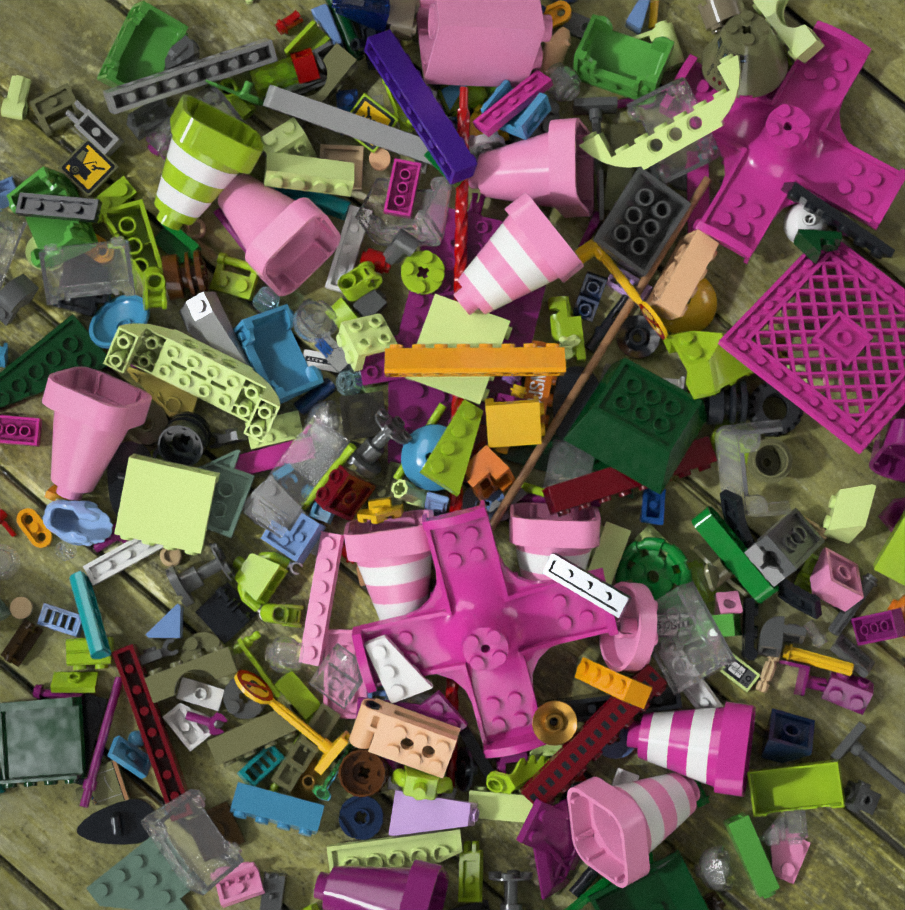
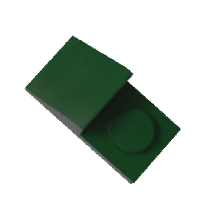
M798 229L793 241L794 245L812 262L817 263L821 250L827 252L838 250L842 241V232Z

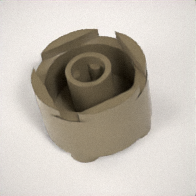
M387 0L389 7L385 11L383 32L390 29L399 40H413L417 28V22L413 20L416 18V14H418L420 1Z
M706 0V5L702 7L700 3L697 6L706 30L711 31L713 35H716L732 17L746 10L742 0Z

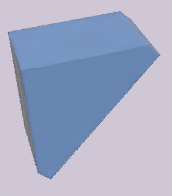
M181 604L175 605L145 635L148 638H183L184 607Z

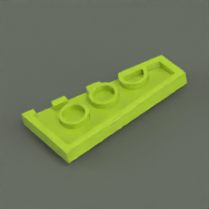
M466 399L460 404L419 472L455 496L460 494L483 410Z

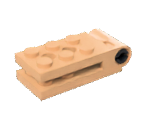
M367 698L361 703L349 742L357 748H369L368 752L443 778L461 728L375 698V700Z

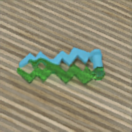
M351 743L346 747L342 757L335 764L323 786L316 785L312 789L317 798L325 801L330 800L331 794L328 789L336 779L343 758L352 752L354 746Z

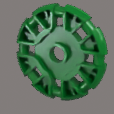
M645 537L643 541L638 542L636 540L624 549L615 573V582L617 584L632 579L633 583L644 584L649 588L654 600L658 603L657 613H672L681 607L687 599L686 594L691 590L692 570L688 567L686 555L678 546L667 543L666 539ZM642 550H648L649 555L644 556ZM662 550L667 552V558L660 556ZM630 560L635 563L632 568L628 566ZM678 564L681 572L676 573L674 565ZM651 570L659 574L658 582L650 580L649 573ZM674 584L680 587L678 592L672 589ZM665 597V603L661 604L659 598Z

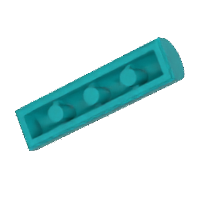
M272 187L295 201L304 197L309 198L325 214L346 220L349 206L351 205V202L331 194Z
M80 570L72 574L69 580L90 656L92 659L106 658L111 655V649L94 589L88 575Z

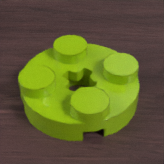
M428 250L414 252L405 259L401 266L402 281L406 288L413 293L429 295L437 291L443 283L445 276L443 262L436 254ZM420 267L429 269L427 278L424 279L422 276H417Z

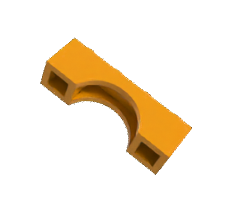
M585 657L582 658L575 674V678L644 709L652 690L650 686Z

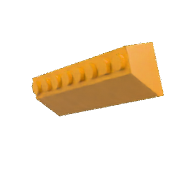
M535 343L524 344V347H515V344H501V348H492V344H479V348H470V344H457V348H448V344H435L434 348H425V344H413L412 348H403L401 344H392L390 348H385L384 373L385 377L564 376L566 373L565 348L559 347L558 343H548L546 347H537Z

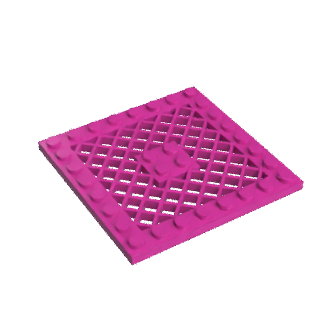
M843 242L840 243L837 251L827 252L821 250L817 263L812 262L803 253L719 340L718 345L859 455L905 405V369L903 364L905 363V356H902L901 349H905V342L899 341V335H905V328H897L896 321H905V289ZM826 269H836V275H827ZM819 270H821V275H815ZM813 282H823V289H814ZM828 282H838L839 288H829ZM844 282H853L854 288H844ZM806 283L808 284V289H801ZM830 295H840L841 302H831ZM846 295H855L856 301L847 302ZM861 295H870L871 301H862ZM800 296H810V302H801ZM815 296H825L826 302H816ZM793 297L795 298V303H788ZM863 308H872L873 315H864ZM879 308H888L889 315H880ZM812 309L813 316H803L802 310ZM817 309H827L828 316H818ZM833 309H842V312L838 310V312L834 315ZM848 309H857L858 315H849ZM781 310L782 317H775ZM787 310H796L797 316H787ZM866 322H875L876 328L867 329ZM881 322H890L891 328H882ZM789 323H798L799 330H790ZM804 323H814L815 330H805ZM820 323H826L822 327V329H820ZM768 324L769 331H761ZM773 324H783L784 330H774ZM877 335L878 342H872L874 336ZM883 335H892L893 342H884ZM785 337L786 344H776L775 338ZM791 337H801V344H792ZM806 337H813L811 340L812 344H807ZM760 338H770L771 344L761 345ZM870 349H879L881 356H871ZM886 349H895L896 356H887ZM864 350L865 356L858 357L860 353ZM777 351H787L788 358H778ZM793 351H803L804 358H794ZM808 351H818L819 357L809 358ZM873 363H882L883 370H874ZM888 363H897L898 370H889ZM820 364L821 371L812 372L811 365ZM826 364H836L837 371H827ZM851 364L852 371L842 370V367L847 369L848 366ZM857 364H867V370L858 371ZM795 365H805L806 372H796ZM869 377L870 384L860 385L859 378ZM875 377H884L885 384H876ZM890 377H897V379L891 384ZM822 378L823 386H814L813 379ZM828 378H838L839 385H829ZM844 378H853L854 385H845ZM871 391L872 399H863L862 392ZM877 391H885V392L878 398V393H877ZM830 392H840L841 399L832 400ZM846 392H856L857 399H847ZM848 406H858L859 413H849ZM864 406H871L865 413Z

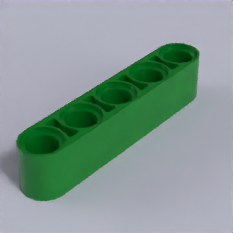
M707 506L691 520L695 529L758 603L762 604L779 590L778 585L773 587L760 570L749 560L748 556L744 553L748 548L713 507Z

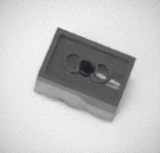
M795 507L768 529L744 553L774 587L797 570L825 541Z

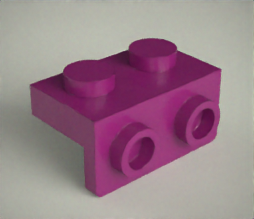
M831 671L830 678L825 686L826 689L821 694V699L863 715L873 696L874 684L867 678L855 675L847 676Z

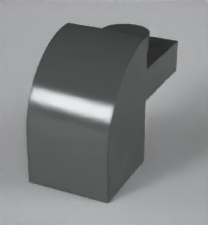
M24 274L14 278L0 290V321L6 326L12 323L20 308L32 301L39 289Z
M785 616L769 619L763 625L758 639V655L779 658L783 642L803 644L806 628L800 627L798 624L785 625Z

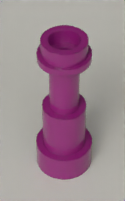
M36 684L33 691V697L39 700L42 697L55 699L81 696L83 705L85 693H51V690L44 688L43 684Z

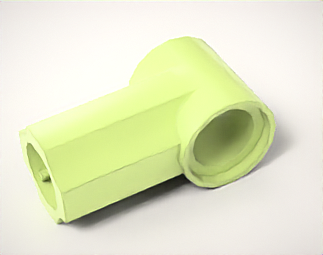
M19 75L12 76L7 98H4L1 107L2 117L22 121L26 119L28 112L27 98L31 85L30 79Z
M402 479L393 483L391 489L395 498L406 501L408 505L424 509L426 495L429 490L421 489L412 482Z

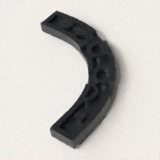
M725 489L720 493L724 521L749 549L755 541L746 522L743 498ZM786 578L777 584L779 588L778 597L784 602L816 620L822 615L821 600L818 596L801 589Z

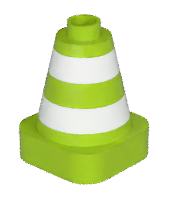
M182 95L170 118L172 138L154 201L155 207L159 210L156 217L157 220L173 230H180L183 224H194L239 172L244 174L252 172L263 152L261 136L255 129L190 95Z

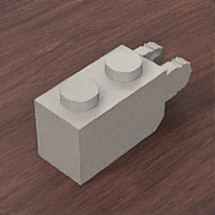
M77 100L74 104L84 115L78 119L72 111L67 110L65 114L91 143L104 155L111 157L124 143V140L97 114L87 109Z

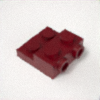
M339 465L337 469L330 472L329 480L325 486L317 490L314 500L323 510L352 521L376 486L371 481L358 476L353 470Z

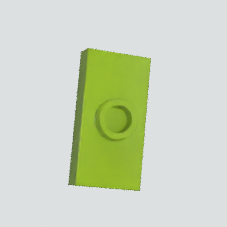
M54 672L51 682V693H96L99 679L98 672Z

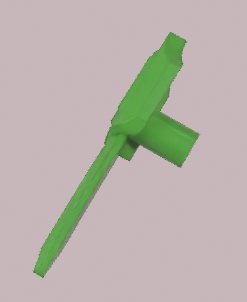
M207 79L205 81L212 86L235 94L240 99L263 106L264 102L261 98L250 94L253 83L245 80L242 90L238 89V91Z

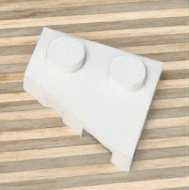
M179 703L162 718L191 752L211 735L207 726L186 720L187 711L203 716L207 715ZM221 721L214 723V727L217 729L224 725Z

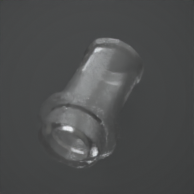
M812 619L802 626L806 628V634L813 642L812 646L815 645L817 649L828 641L826 639L827 635L822 634Z

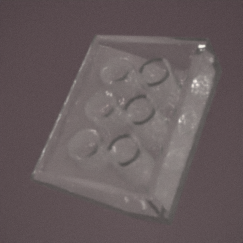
M693 581L677 586L656 600L658 603V643L654 646L652 655L674 695L681 693L736 661Z

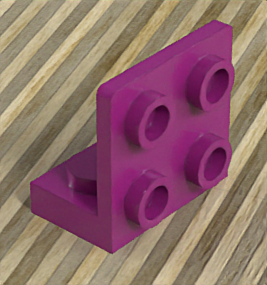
M394 336L397 344H400L399 336ZM385 352L366 356L363 369L360 370L364 389L373 387V384L405 379V377H385Z

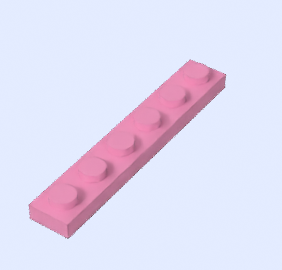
M321 531L299 662L315 666H322L344 542V535Z

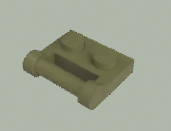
M68 83L29 102L47 137L52 136L53 132L73 123L68 116L49 125L46 121L47 119L71 107L74 108L75 112L73 113L78 119L84 115L74 104L77 99Z

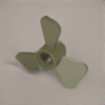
M700 543L694 547L695 553L706 563L703 574L711 591L727 582L742 596L746 597L749 595L730 579L734 574L708 543Z

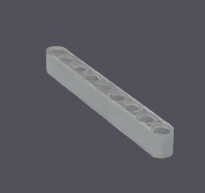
M269 85L263 103L264 107L432 165L424 157L428 149L419 136Z

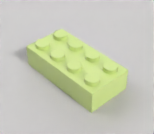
M299 411L276 415L264 443L248 436L251 450L304 438L305 435Z

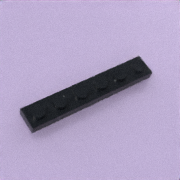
M797 182L784 183L781 191L787 194L786 197L789 200L804 205V210L811 214H817L821 217L820 220L823 223L833 225L837 228V232H842L843 236H849L854 239V244L870 250V254L878 259L892 257L895 249Z

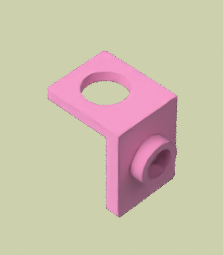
M738 591L716 593L715 615L743 613Z

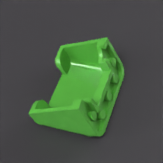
M145 1L134 4L127 14L100 69L97 80L110 87H116L162 72L165 68V58L170 48L185 35L188 37V33H186L188 26Z
M593 14L574 54V77L581 82L645 104L653 103L675 41L661 36L654 38L653 42L649 43L613 31L612 23L607 17Z
M44 166L6 195L10 203L9 207L13 213L16 211L20 192L80 198L75 184L65 174ZM24 216L37 245V248L31 252V262L37 268L46 269L88 251L98 244L91 222Z

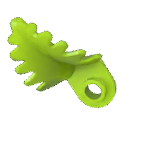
M531 755L527 762L525 758H521L511 774L498 771L490 772L486 782L488 789L494 793L502 792L509 795L515 790H520L547 762L545 761L546 757L542 755L536 761V756Z

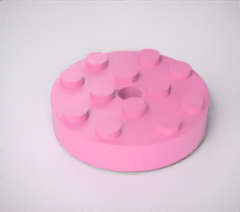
M619 582L613 587L632 598L622 618L614 616L619 634L610 636L608 632L599 635L600 649L606 665L611 670L636 673L646 664H649L653 648L658 643V603L654 600L649 588L644 584Z

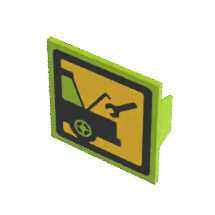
M366 93L361 96L350 111V113L390 127H394L399 118ZM355 139L372 153H375L378 149V146Z

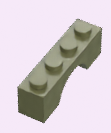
M337 43L323 59L327 68V80L324 87L314 95L305 96L327 105L330 104L331 100L329 98L333 93L338 94L344 87L343 81L346 77H351L358 69L357 59ZM295 118L303 129L307 126L310 128L313 125L307 121Z
M221 644L211 648L212 653L204 655L203 652L192 655V660L183 663V660L171 663L170 669L163 671L162 667L149 671L150 676L144 679L153 703L178 695L181 679L191 670L200 669L207 671L216 680L240 671L232 647L228 646L225 648V645Z

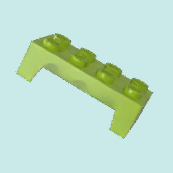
M839 759L750 769L747 772L754 817L766 816L775 812L816 809L820 807L842 808L846 805Z

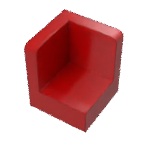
M311 47L290 53L300 84L320 78Z

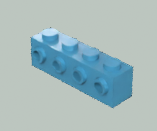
M238 782L230 812H233V816L246 819L248 816L255 818V822L268 825L270 822L277 824V828L290 831V828L299 830L298 833L311 837L312 834L316 835L325 805Z

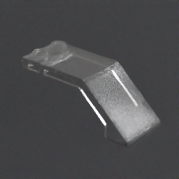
M313 415L278 460L244 514L277 537L282 538L314 487L340 457L350 441Z

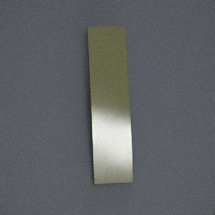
M322 703L307 725L325 739L341 715ZM301 733L270 781L288 793L291 792L301 774L305 772L315 754L319 752L318 746Z

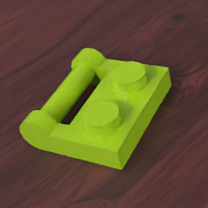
M220 252L209 289L252 301L259 276L246 261ZM226 265L251 271L250 277L225 271Z

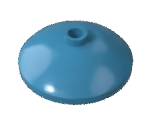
M132 294L122 295L110 300V303L104 304L96 312V315L93 316L89 326V335L92 341L101 348L109 349L120 325L133 323L147 324L150 310L144 311L143 298Z
M433 424L420 427L410 434L412 440L408 444L403 445L401 463L404 473L414 485L421 489L429 491L444 490L443 487L419 472L427 461L428 454L433 451L447 428L445 426Z

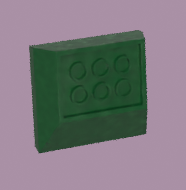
M624 357L611 364L563 440L661 495L705 424L708 416L701 399H693L690 393Z
M678 849L651 863L649 873L628 886L621 888L611 884L588 896L594 910H709Z

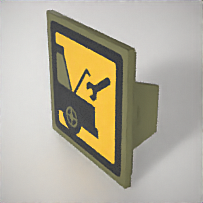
M88 139L58 167L88 198L119 168L114 161L104 155Z

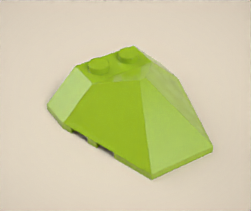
M683 331L668 334V338L662 339L669 354L677 352L687 370L686 385L693 399L715 395L728 384L732 386L736 383L737 379L743 376L748 377L754 373L718 345L719 340L727 332Z

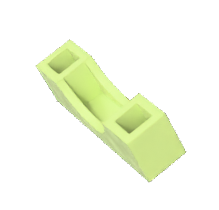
M752 0L754 2L753 8L757 13L763 14L766 17L765 20L769 23L771 29H775L778 33L776 36L782 45L786 44L789 47L787 52L795 61L799 59L806 63L825 46L808 26L802 25L792 28L786 25L784 11L789 0Z

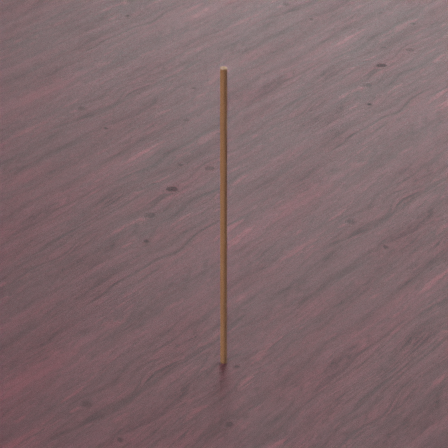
M704 176L689 200L691 203L689 209L647 275L641 277L635 289L639 295L644 291L712 180L709 177ZM630 297L545 431V436H542V444H537L491 518L490 523L493 532L634 307L635 302Z

